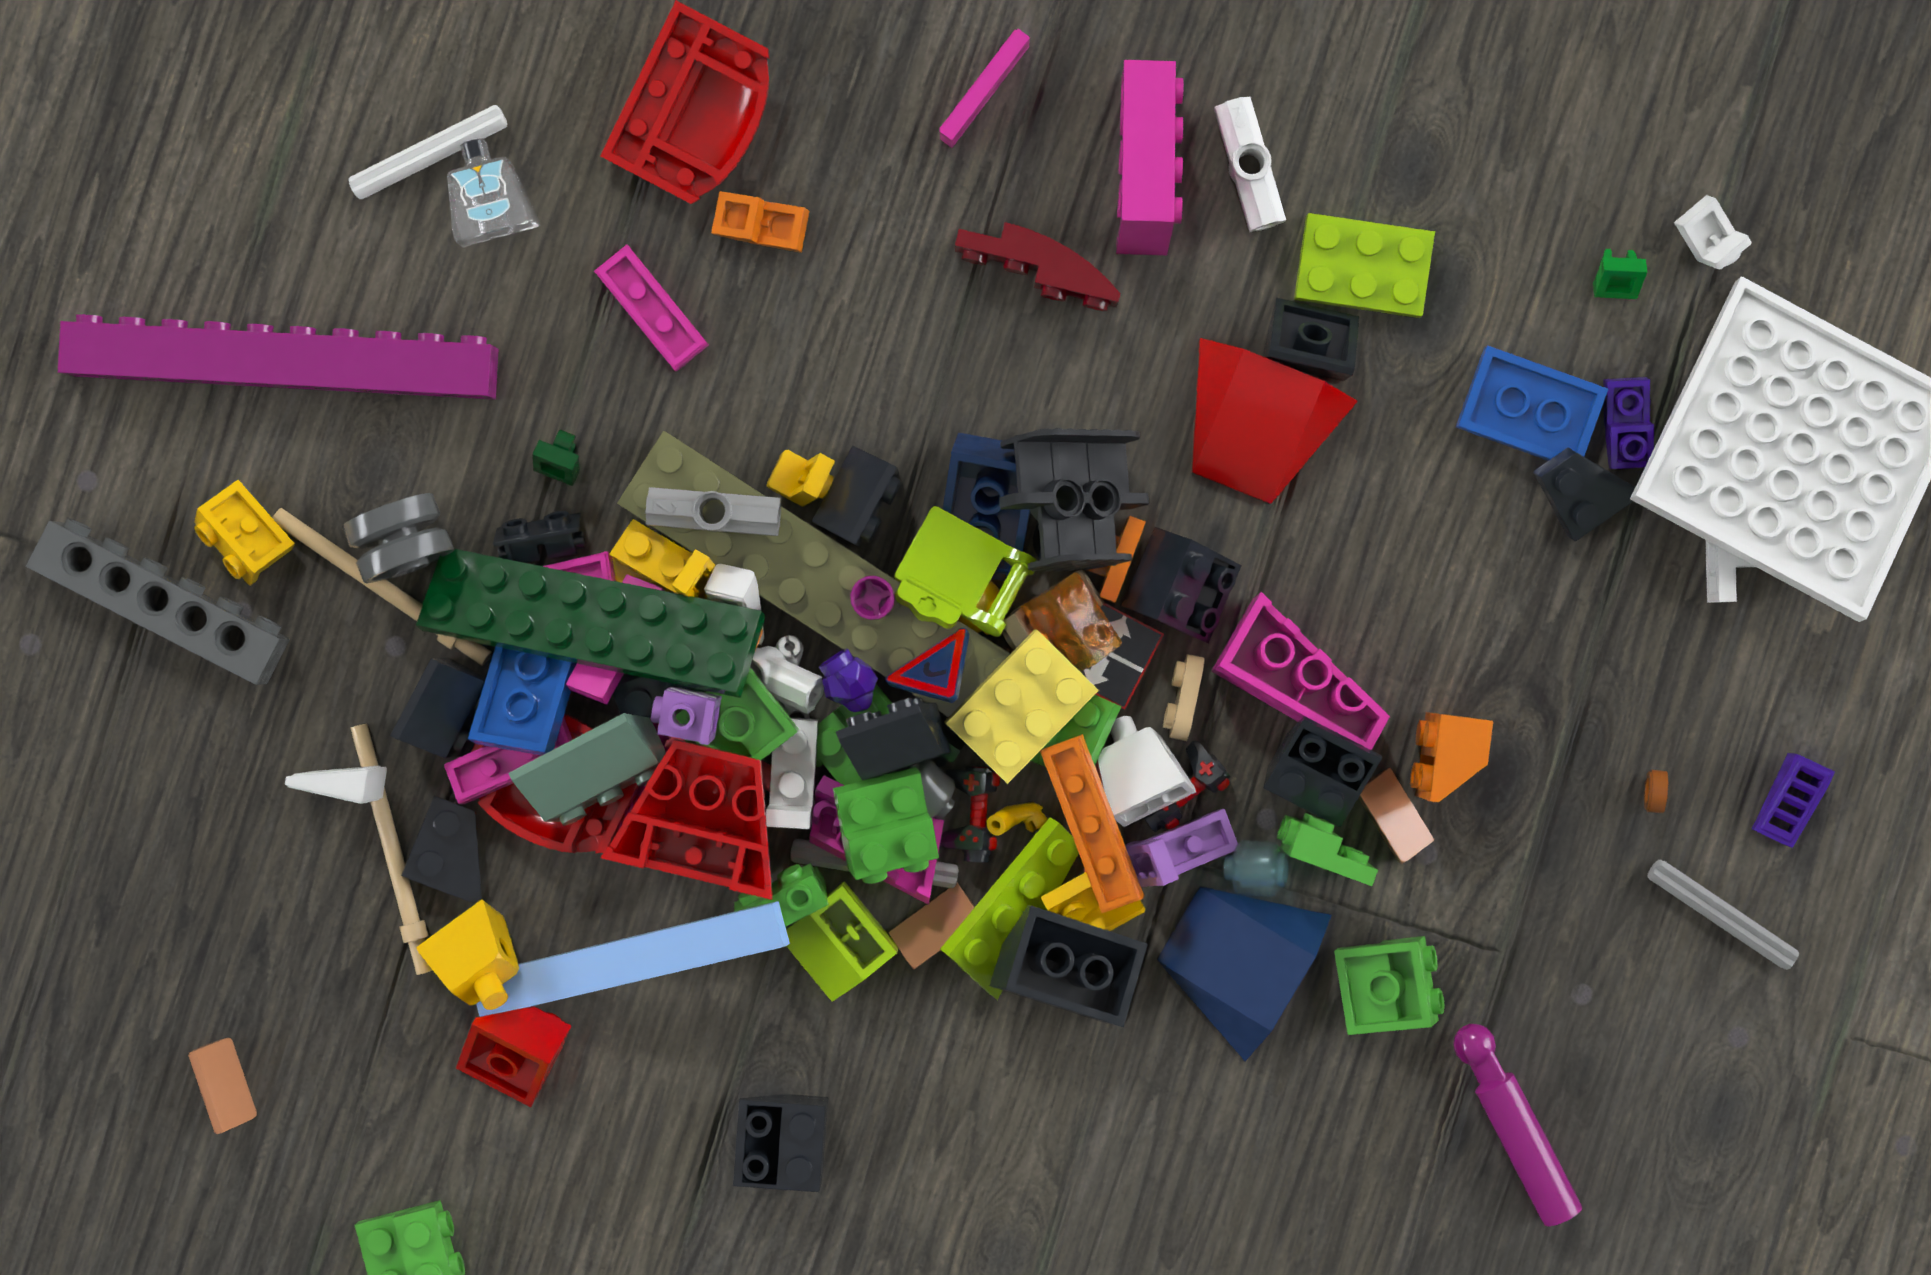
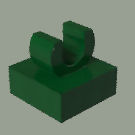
M559 430L553 445L539 440L532 454L533 471L573 486L580 472L579 455L574 454L576 448L574 440L576 436Z

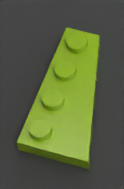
M1050 817L940 948L941 951L996 1000H998L1003 990L990 987L1001 946L1028 905L1047 910L1041 897L1062 885L1079 854L1073 836L1059 822Z

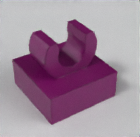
M823 775L815 791L812 823L817 825L822 815L830 814L836 818L832 826V832L838 834L840 832V825L833 788L845 785Z

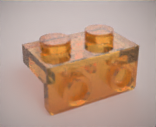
M1076 572L1052 588L1031 598L1021 606L1032 627L1037 629L1080 672L1099 663L1122 644L1120 637L1080 575Z

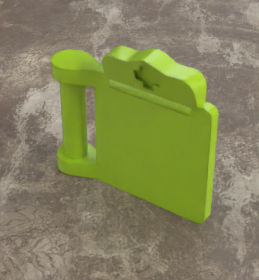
M934 506L929 511L894 575L895 580L900 582L895 592V599L901 605L908 607L918 620L935 622L943 628L950 629L956 625L960 616H962L985 633L999 637L1006 626L1003 620L1027 575H1033L1035 572L1028 570V563L1038 560L1023 551L999 541L945 510ZM1003 559L1012 568L987 613L976 608Z

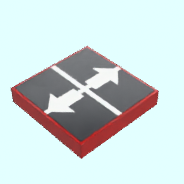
M1104 603L1099 609L1071 626L1059 652L1099 690L1095 695L1115 703L1125 710L1164 634Z

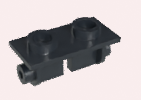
M556 511L546 515L542 520L527 522L526 519L519 518L503 523L501 527L497 528L493 541L494 547L498 546L499 558L523 563L538 561L541 558L538 545L542 544L546 546L548 559L578 554V549L586 548L583 531L578 532L581 512L569 514L567 511Z

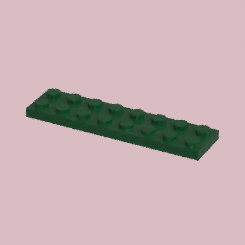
M454 549L451 554L443 557L440 555L416 626L425 632L741 698L765 615L761 610L691 596L687 597L657 589Z

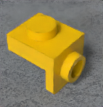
M785 450L778 459L767 482V487L803 507L818 497L822 499L827 494L834 479V476L829 473L835 461L822 453L806 460L790 450Z

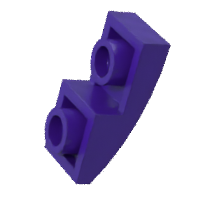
M1647 377L1603 379V387L1608 388L1604 400V426L1609 468L1645 467L1654 450V424L1650 422V379Z

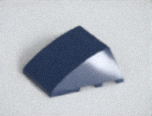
M1199 886L1158 955L1157 960L1242 1059L1246 1061L1272 1032L1312 965L1332 915Z

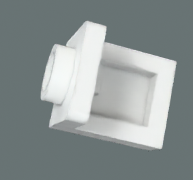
M1708 195L1674 222L1696 260L1716 269H1722L1734 263L1740 257L1741 252L1752 243L1748 235L1734 230L1717 199Z

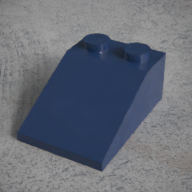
M958 432L951 451L943 510L999 541L1024 552L1031 515L1030 509H1000L999 499L1002 496L1018 493L1015 450L1002 449L1000 445L1002 440ZM1002 559L991 579L1005 581L1012 566Z

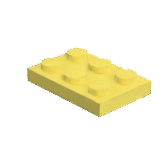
M1034 629L944 722L1008 784L1099 690L1037 629Z

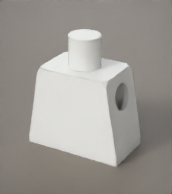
M1123 716L1115 720L1110 731L1114 743L1102 749L1098 758V764L1106 797L1118 823L1125 827L1196 792L1194 785L1163 738L1153 728L1146 727L1137 731L1131 716Z

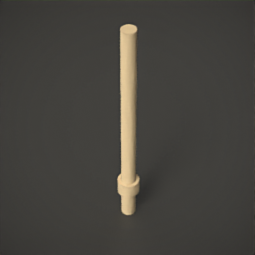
M280 508L274 514L273 519L281 529L414 620H418L423 604L386 579L368 584L364 583L356 564L358 561L356 558L283 508ZM436 634L438 635L437 641L450 650L457 648L481 666L487 662L492 654L490 650L480 643Z
M368 724L351 727L361 767L379 766ZM384 787L383 798L370 803L403 926L399 927L403 943L408 942L416 974L420 975L433 971L416 949L417 946L425 941V937L429 935L425 920H420L410 881L408 878L401 876L405 862Z

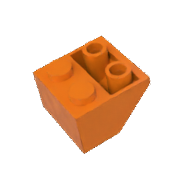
M1426 712L1425 720H1419L1416 730V745L1421 746L1419 763H1413L1410 776L1411 788H1416L1415 796L1432 802H1440L1487 766L1493 721Z

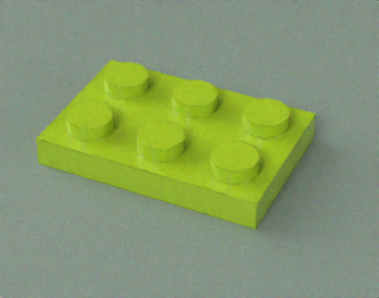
M1308 213L1305 220L1294 300L1421 318L1424 311L1435 231Z

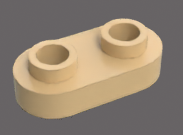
M1187 654L1184 662L1176 661L1171 684L1178 687L1175 704H1167L1163 720V728L1170 729L1169 738L1187 741L1203 673L1204 657Z

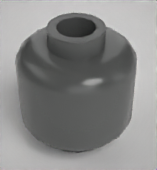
M927 760L897 770L899 772L914 767L919 770L927 813L931 818L935 817L939 820L952 809L955 802L951 798L955 790L954 780L935 762Z

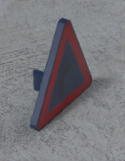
M966 628L958 629L890 673L886 677V682L891 687L949 703L955 702L959 698L970 635Z

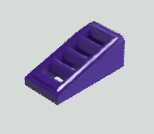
M1787 753L1752 830L1793 848L1825 794L1835 771L1801 755ZM1798 771L1813 777L1810 784L1795 777ZM1792 786L1805 792L1803 799L1801 800L1786 793L1788 788ZM1783 801L1798 808L1795 816L1777 808L1780 802ZM1772 816L1791 824L1788 831L1770 824L1769 821Z

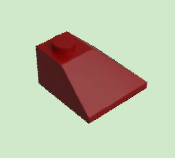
M535 1006L476 1017L469 1030L456 1069L532 1107L563 1048L572 1026L562 1021L557 1015L544 1012Z

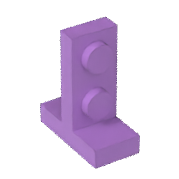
M1218 809L1146 840L1132 841L1125 844L1141 887L1164 886L1178 880V875L1240 849L1225 809Z

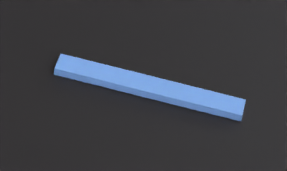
M779 901L518 964L519 970L517 974L503 984L508 995L507 1001L499 1008L493 1010L485 1009L481 1001L476 1004L479 1016L535 1006L785 947L790 942Z

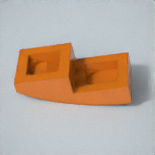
M720 191L711 233L752 244L802 253L810 211L805 207L767 202L759 197Z

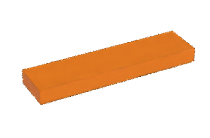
M1083 734L1040 750L1101 912L1104 913L1142 900L1145 897Z

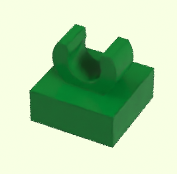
M1605 249L1593 282L1594 297L1637 299L1647 275L1646 259L1637 258L1633 250H1628L1625 258L1612 257L1611 249Z

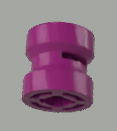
M866 576L858 580L853 586L850 594L851 605L854 611L863 618L870 620L881 619L887 616L893 609L895 593L891 585L883 578Z

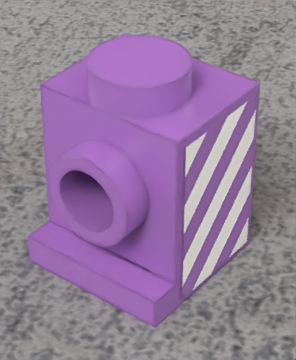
M670 686L664 690L663 697L656 696L652 708L651 722L659 723L657 734L697 741L700 744L708 745L715 739L722 696ZM677 709H684L689 713L690 720L687 724H681L676 720L675 712Z

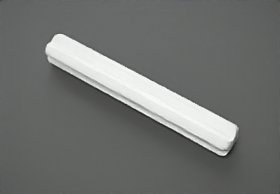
M493 105L351 176L348 179L349 185L356 197L364 199L464 149V142L474 139L482 140L506 128L507 120L502 110L497 105Z

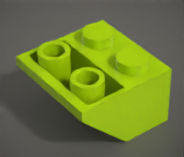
M845 881L827 895L829 905L794 922L786 929L790 942L787 948L832 1002L864 981L897 954L898 951L896 943Z

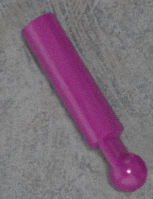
M1479 1024L1463 1026L1454 1037L1453 1046L1455 1054L1463 1063L1470 1065L1478 1080L1479 1086L1476 1088L1475 1093L1540 1219L1545 1226L1549 1227L1572 1219L1583 1207L1515 1075L1512 1072H1504L1495 1055L1496 1044L1494 1035L1487 1027Z

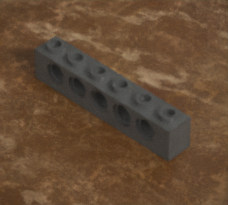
M67 518L65 523L48 522L26 565L27 568L255 685L267 684L290 641V638L279 633L282 628L279 624L262 616H257L256 620H253L241 614L244 607L223 596H220L218 601L204 595L205 587L183 576L180 581H177L165 575L168 569L166 566L147 557H143L140 562L128 556L127 553L130 548L107 537L101 542L89 536L92 529L76 520ZM84 549H87L92 556L91 566L86 571H83L78 565L79 554ZM125 568L130 575V584L124 591H121L116 585V575L121 569ZM163 588L168 594L169 601L167 606L160 611L156 608L153 599L156 591ZM198 607H201L207 615L206 625L201 630H197L191 621L192 613ZM237 626L245 634V643L239 650L234 649L229 641L230 632Z

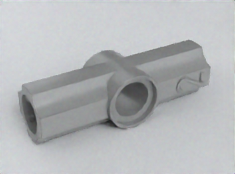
M649 487L646 500L647 526L778 536L781 498L727 494L716 491L702 492ZM711 500H720L725 506V515L716 524L707 523L703 517V508Z

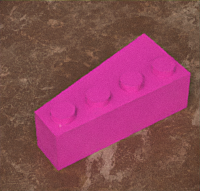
M1124 60L1120 105V136H1122V140L1120 141L1118 172L1119 175H1122V180L1119 183L1117 218H1121L1116 240V254L1167 255L1174 224H1181L1182 197H1175V183H1182L1183 158L1175 157V143L1182 144L1183 117H1175V104H1182L1184 81L1183 78H1176V61Z
M1260 592L1252 599L1211 672L1297 722L1306 716L1372 750L1390 716L1350 677L1347 678L1331 662L1332 659L1321 649H1317L1300 632V629L1289 618L1286 619L1272 605L1273 602Z

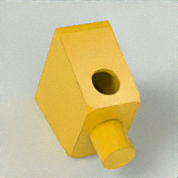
M481 899L416 947L419 954L447 989L468 1005H475L481 1001L485 1009L493 1010L499 1008L507 1001L508 995L503 984L517 974L519 965L503 915Z

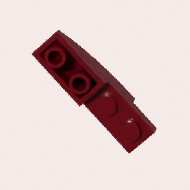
M1007 222L1004 223L1001 238L963 229L958 230L955 252L963 253L961 259L966 262L978 265H986L987 259L1004 263V270L1020 275H1028L1029 269L1037 271L1034 288L1041 289V296L1047 299L1065 302L1066 297L1070 296L1083 299L1082 306L1104 312L1108 310V306L1117 307L1121 293L1098 269L1070 248L1045 235Z

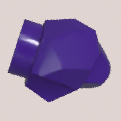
M848 648L819 666L824 675L822 683L826 698L844 705L851 712H863L871 707L873 691L878 678L870 665L858 657H853Z

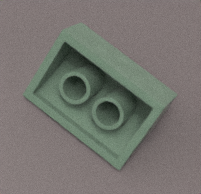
M623 713L508 774L512 782L545 822L561 821L562 826H565L585 817L587 814L584 809L599 802L600 806H605L619 800L624 796L622 789L634 783H637L638 787L645 786L666 751L649 717Z

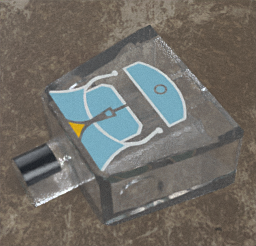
M474 139L462 143L460 146L466 166L451 170L447 174L452 230L455 242L462 247L541 226L512 162L506 156L491 159L486 139Z

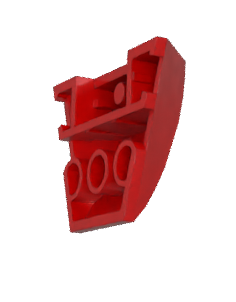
M1200 338L1191 473L1271 504L1358 401L1321 379L1246 349Z
M674 739L601 858L639 868L647 867L729 887V890L773 900L761 760Z

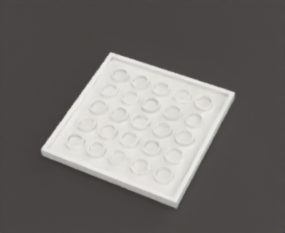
M1741 276L1735 281L1630 499L1858 622L1866 620L1931 480V378Z

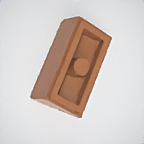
M1390 767L1369 779L1358 799L1397 862L1403 864L1432 843L1434 838Z
M957 882L954 888L945 890L930 901L929 905L923 906L888 933L912 969H915L940 951V948L975 906Z
M224 1038L203 1045L189 1053L190 1055L188 1056L216 1134L223 1133L257 1116V1111L231 1038Z

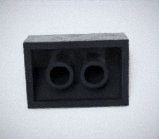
M1028 905L1001 946L990 987L1106 1024L1124 1027L1148 944Z

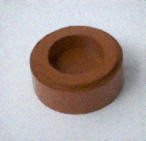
M1651 769L1648 771L1645 781L1644 808L1647 812L1664 813L1668 795V773L1663 770Z

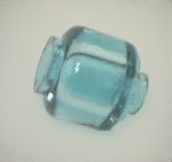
M1240 841L1236 845L1233 855L1227 854L1225 857V880H1232L1233 888L1239 895L1274 897L1280 887H1286L1288 855L1281 853L1280 847L1275 842Z

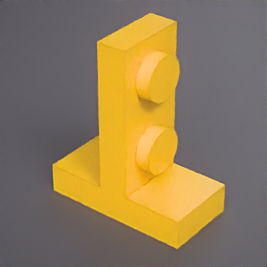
M632 519L610 552V556L644 578L663 587L668 592L708 600L704 588L715 567L711 558L696 549L691 553Z

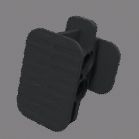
M1048 428L1015 435L1000 442L1002 449L1015 450L1018 493L999 498L1000 509H1030L1033 517L1039 521L1042 560L1028 563V570L1078 571L1079 569L1089 570L1116 566L1120 563L1132 561V554L1117 553L1114 515L1119 510L1149 505L1148 493L1129 492L1126 443L1139 440V431Z

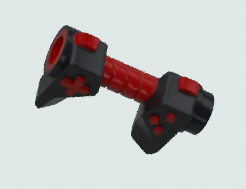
M1192 741L1186 748L1195 775L1190 781L1194 785L1196 792L1144 817V820L1155 833L1161 828L1173 829L1179 825V820L1182 818L1180 808L1192 800L1194 796L1201 793V791L1207 788L1215 793L1218 790L1223 791L1229 786V778L1231 777L1213 754L1209 755L1198 741Z
M967 766L966 770H946L945 772L954 780L955 788L971 796L970 825L945 831L940 844L944 848L962 849L964 861L989 862V855L997 847V838L987 828V799L989 793L997 791V786L1000 784V776L991 767Z

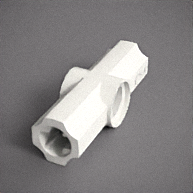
M1239 97L1215 106L1214 112L1229 160V174L1236 184L1249 232L1261 231L1284 223L1286 218L1271 170V155L1264 146L1251 97ZM1244 155L1254 156L1260 163V172L1256 174L1245 173L1239 165V158Z
M775 647L756 648L750 668L776 700L804 713L813 711L823 695L822 677L786 661L781 651Z

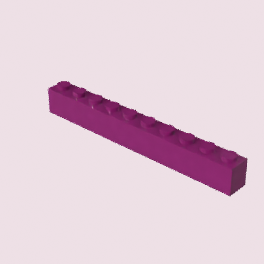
M77 314L76 322L60 321L57 373L71 377L496 400L499 349L491 344H487V338L482 336L463 335L461 336V343L444 342V335L418 333V340H402V333L375 331V338L359 337L358 330L334 328L332 336L316 335V328L304 326H290V333H274V326L265 324H247V331L231 330V324L225 322L206 321L204 322V329L188 328V321L176 319H162L161 326H145L146 319L119 317L118 324L103 323V317L85 314Z

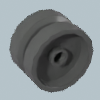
M432 493L419 494L383 505L344 523L342 528L350 547L364 549L379 545L364 553L356 562L364 583L368 584L406 575L439 560L440 555L443 557L454 551L447 530L431 528L419 531L433 524L441 514Z

